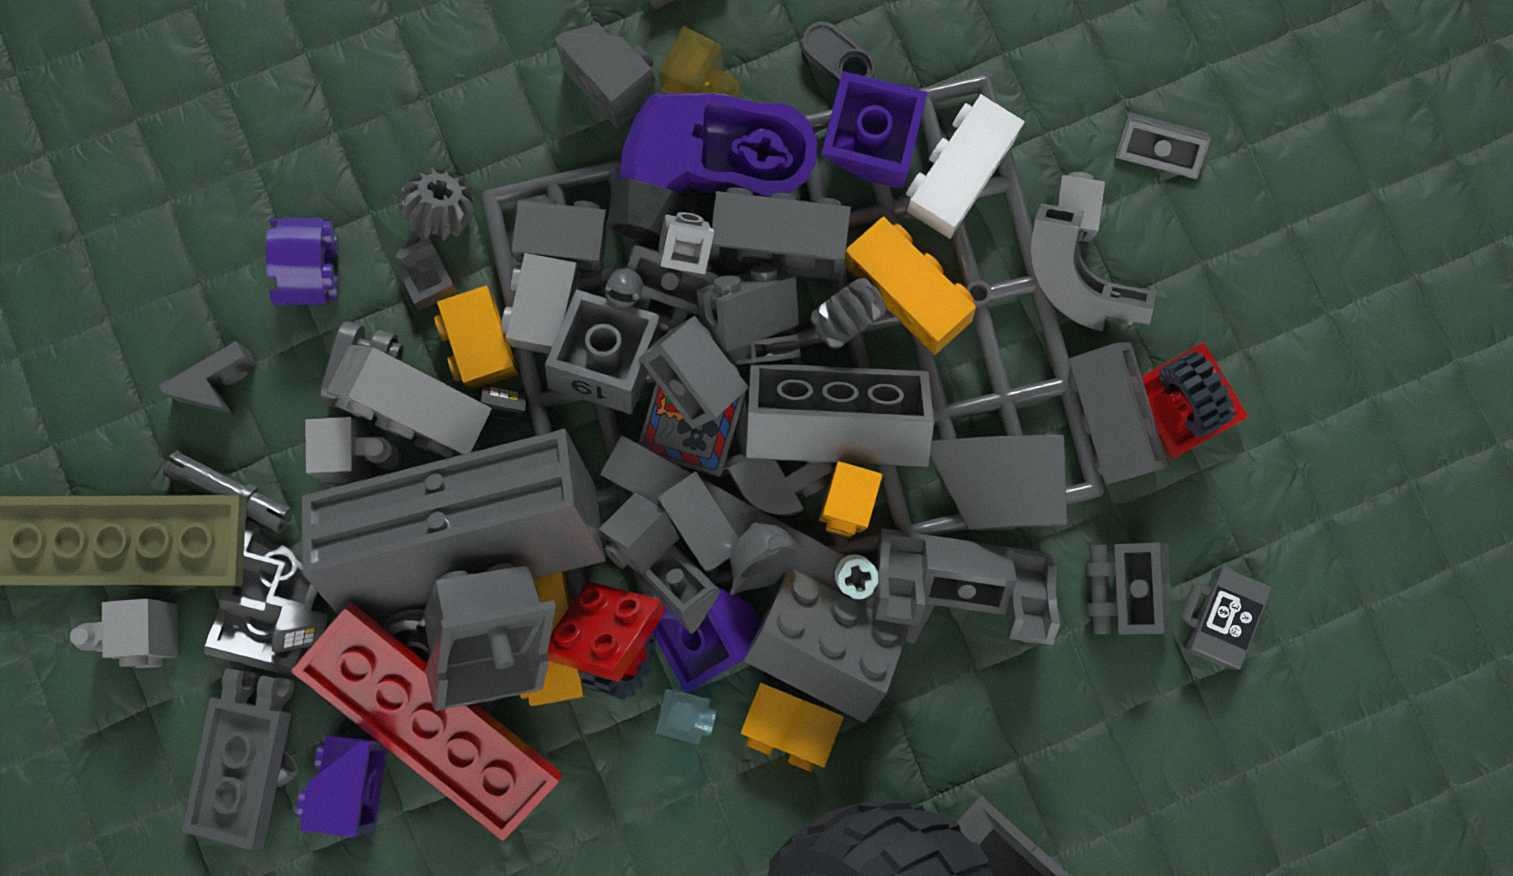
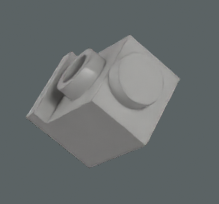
M687 212L677 213V216L665 214L658 246L660 266L705 274L714 236V229L710 228L709 222H704L702 217Z

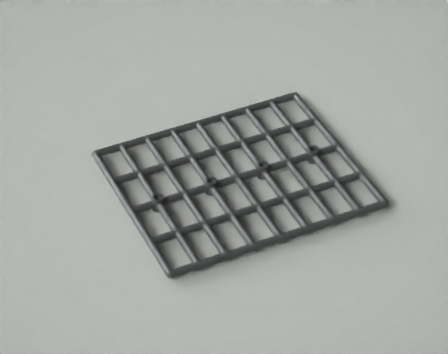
M982 74L919 89L928 92L920 122L929 156H931L942 139L933 103L978 93V96L981 94L998 105L993 83L988 75ZM832 110L805 116L810 121L813 131L828 128ZM1010 148L998 166L1000 175L989 179L978 198L1005 192L1028 276L988 285L980 279L965 219L962 220L952 236L964 286L974 298L973 304L976 306L973 319L993 394L947 404L935 355L912 333L911 335L920 370L929 372L934 425L939 440L957 439L952 421L996 410L999 412L1005 436H1023L1015 406L1061 395L1085 483L1066 487V505L1100 497L1104 493L1105 488L1102 476L1094 466L1095 451L1090 434L1084 430L1081 422L1083 408L1079 394L1074 392L1069 381L1068 372L1071 366L1056 310L1041 289L1033 270L1031 260L1033 227ZM817 156L816 164L809 178L805 181L810 201L813 203L818 198H827ZM622 159L493 188L482 193L481 201L506 307L513 306L516 291L511 290L514 263L500 205L546 194L548 198L556 200L559 205H566L563 190L603 180L609 181L612 192L613 181L619 179ZM871 182L877 205L851 210L848 229L875 223L883 216L892 225H900L898 217L910 214L907 212L911 198L906 197L893 200L890 186ZM689 188L682 195L685 201L682 212L700 216L694 190ZM622 236L629 263L634 245L640 241ZM710 253V254H709V258H708V263H707V265L713 267V266L711 265V253ZM628 263L605 268L603 272L593 271L582 274L581 269H579L580 279L577 290L586 292L587 290L606 286L610 275L618 269H627ZM844 264L840 281L831 280L834 295L849 285ZM1033 293L1056 378L1010 389L987 304ZM651 299L649 307L657 310L655 300ZM888 309L885 315L877 320V322L847 343L853 368L871 369L863 338L864 332L902 324ZM793 327L780 332L799 333V348L825 342L816 334L814 327L795 331ZM660 330V339H661V338L663 337V332H662V330ZM515 348L535 436L550 433L552 429L547 408L583 399L554 390L543 391L534 351ZM802 356L785 359L786 365H804ZM649 371L643 385L656 382ZM744 399L735 430L741 454L727 457L722 477L730 475L728 468L746 459L748 428L746 399ZM595 403L606 454L609 459L620 439L615 411L612 408ZM775 459L777 463L789 461V460H777V459ZM878 464L880 473L883 474L882 481L895 527L892 530L941 536L967 529L959 512L912 524L897 465ZM684 468L692 473L695 472L694 470ZM697 472L698 475L704 480L718 478L715 476ZM831 475L825 478V479L827 480L828 484H829ZM613 482L614 485L596 489L598 506L618 502L620 508L634 493ZM828 486L818 491L821 506L823 505ZM828 532L831 544L826 546L845 556L854 554L864 555L876 552L880 533L848 540L847 537ZM718 565L706 573L701 566L702 573L715 586L721 589L732 587V569L720 571ZM583 567L566 571L573 602L587 583ZM634 570L639 590L634 593L657 599L646 588L637 571Z

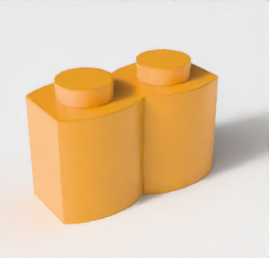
M760 683L740 734L749 737L746 746L771 755L773 748H777L790 754L788 763L813 772L815 764L825 767L844 716Z

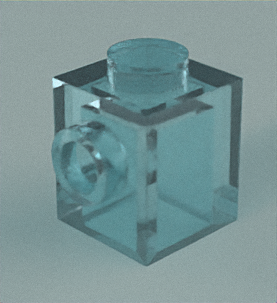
M666 689L655 734L700 744L703 735L711 737L717 710L709 709L710 699Z

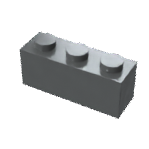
M1114 343L1068 358L1071 366L1068 372L1069 381L1074 392L1079 394L1083 406L1081 422L1084 430L1092 437L1096 450L1093 459L1094 466L1099 474L1104 477L1105 484L1108 485L1169 468L1132 343Z

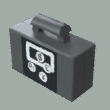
M1227 568L1215 569L1207 587L1192 585L1179 617L1182 622L1191 627L1183 649L1227 669H1241L1265 605L1268 603L1267 600L1272 588ZM1200 594H1202L1204 596L1201 601L1198 612L1196 614V617L1194 619L1192 618V614L1198 602Z

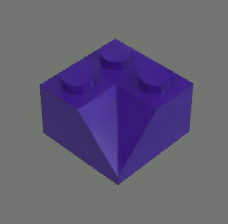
M842 71L821 156L862 180L903 189L928 92Z
M325 735V742L318 745L315 755V769L320 770V773L307 783L306 791L302 790L297 800L296 817L301 819L300 831L357 837L376 831L387 748L376 739L345 735Z

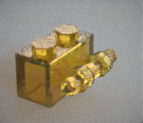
M683 26L659 68L661 92L715 93L740 98V84L731 73L723 71L722 45Z

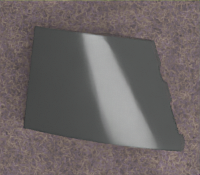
M1064 435L997 436L931 441L930 456L943 478L946 490L954 499L967 530H1013L1017 527L1067 525Z
M248 521L245 527L242 586H225L220 598L219 611L205 644L204 654L293 677L294 673L291 670L298 663L302 648L278 653L271 652L274 630L284 604L314 611L319 592L302 574V563L295 558L294 553L284 545L278 547L260 532V526L255 522Z

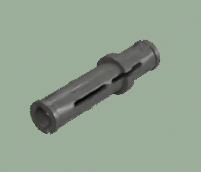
M175 451L170 455V458L176 461L175 465L169 461L165 463L163 469L165 476L173 478L204 495H240L247 497L246 518L249 517L273 529L278 534L286 528L281 521L284 520L289 523L291 520L292 508L285 507L262 495L261 490L252 484L244 486L185 456L180 451Z

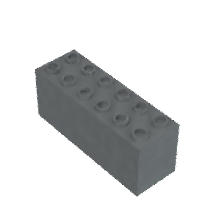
M566 429L307 494L302 496V574L338 615L351 601L370 618L375 619L427 606L435 581L440 580L443 575L455 571H466L468 575L486 572L487 569L498 564L509 563L513 567L528 565L532 579L604 562L603 538L598 530L601 527L596 486Z

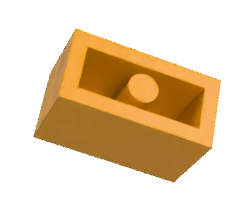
M487 285L437 301L441 315L434 317L442 341H450L454 355L447 357L456 382L462 380L471 391L482 387L483 384H492L519 375L509 342L505 338L506 333L501 332L502 321L493 294Z
M838 461L831 474L818 520L827 523L826 531L848 538L855 535V532L861 533L868 527L883 474Z

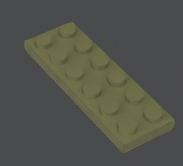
M240 495L0 496V586H242L247 497Z

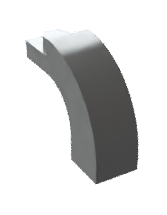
M1041 203L1033 226L1031 260L1036 279L1052 304L1077 323L1102 332L1106 316L1113 317L1118 322L1126 325H1139L1140 323L1150 325L1157 292L1110 283L1094 275L1084 264L1079 252V234L1084 211Z

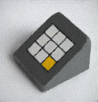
M483 384L479 402L492 408L488 417L518 423L525 412L526 394L522 390Z
M284 604L274 630L271 652L278 653L312 646L326 630L328 616Z

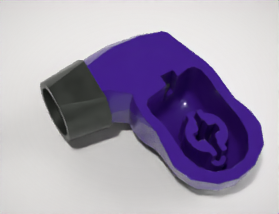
M656 93L649 96L636 115L623 146L619 179L613 181L607 221L608 228L617 234L636 241L659 244L665 214L677 216V213L682 211L685 203L682 195L689 188L706 193L726 192L728 188H744L752 191L754 196L771 197L773 193H791L807 181L816 164L817 140L810 121L796 108L789 105L759 103L724 94Z

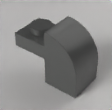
M746 458L728 468V471L747 503L768 515L780 518L802 512L803 507L796 494L803 492L807 498L827 487L829 484L825 478L832 474L833 469L829 462L809 463L785 477L775 459Z

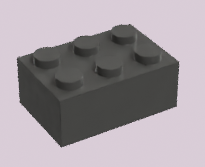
M728 188L726 192L716 191L712 221L714 236L710 249L711 265L750 271V268L754 265L770 263L777 266V274L785 275L789 273L794 276L840 281L845 260L851 207L841 206L840 201L831 198H818L813 203L797 201L796 196L787 193H773L771 197L753 196L752 191L744 188Z
M789 567L768 603L744 661L865 723L887 694L909 629L901 624L875 620V611Z

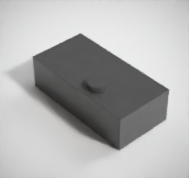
M751 363L746 458L798 460L809 463L839 461L860 464L929 466L934 418L928 371Z

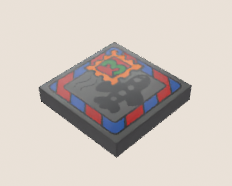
M656 382L638 444L680 467L722 478L746 393L744 392L717 418L692 429Z

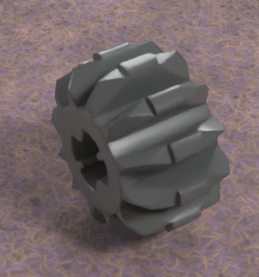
M430 167L426 175L415 171L410 181L406 182L402 188L400 198L402 200L400 207L401 218L408 220L410 231L423 230L425 239L431 234H437L443 241L449 236V233L460 236L464 227L468 226L469 221L472 220L474 212L472 208L474 201L473 190L466 187L464 177L452 178L449 169L444 174L437 173L432 167Z
M862 278L850 283L813 311L810 321L815 328L816 334L822 341H825L830 349H839L883 317L887 306L877 288L873 287L866 278Z

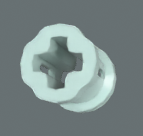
M857 554L842 558L837 563L834 571L838 587L844 594L851 596L853 599H864L870 596L879 582L875 566L865 557ZM856 565L862 572H867V575L861 578L862 585L859 587H855L851 581H845V578L851 575V567Z

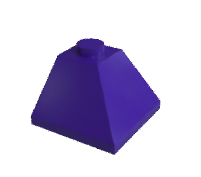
M719 587L717 588L720 594L694 633H689L666 608L665 614L653 630L659 646L685 693L743 662L761 622L751 604L734 595L732 596Z

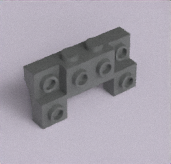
M881 528L876 547L879 582L874 588L875 620L920 626L926 604L1006 615L1009 639L1027 643L1054 644L1060 627L1056 598L1057 564L1055 554Z

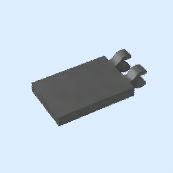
M226 668L222 678L223 689L221 698L210 697L182 832L251 851L264 850L291 719V713L282 712L281 710L293 694L294 680L281 677H260L257 672ZM257 689L256 705L247 704L248 698Z

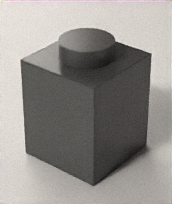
M636 492L598 529L607 544V547L604 549L607 556L617 566L624 568L628 565L642 575L679 539L666 511Z

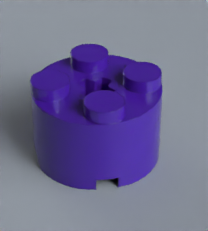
M270 218L269 222L273 228H267L266 267L267 277L277 279L278 290H269L273 305H328L330 300H339L338 275H334L333 264H331V259L339 258L338 233H334L333 222L327 221L326 218Z

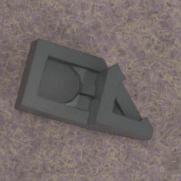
M423 230L412 231L404 249L399 248L396 259L401 265L399 273L418 311H421L436 304L437 301L456 294L457 290L430 236L425 239Z

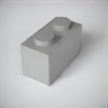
M524 253L522 266L515 265L512 274L511 290L516 291L513 306L505 308L501 324V332L506 333L505 338L511 347L546 354L550 353L574 293L578 288L580 271L577 263Z

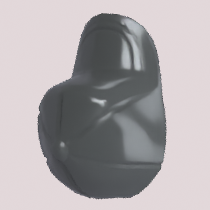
M752 524L731 548L730 563L733 584L730 594L733 596L744 590L773 585L799 556L802 548L787 531L777 525Z

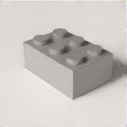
M349 345L326 393L338 398L335 406L341 410L369 420L374 416L378 418L375 423L376 427L397 437L400 435L409 440L414 436L416 439L413 445L433 455H440L447 459L451 458L453 453L464 455L471 452L492 409L394 357L369 346Z

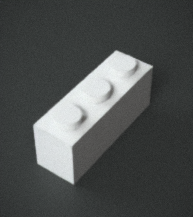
M981 94L973 106L965 103L952 126L957 128L950 141L942 138L929 158L935 164L927 176L919 173L909 187L906 195L911 200L907 212L951 239L1013 145L1025 121Z

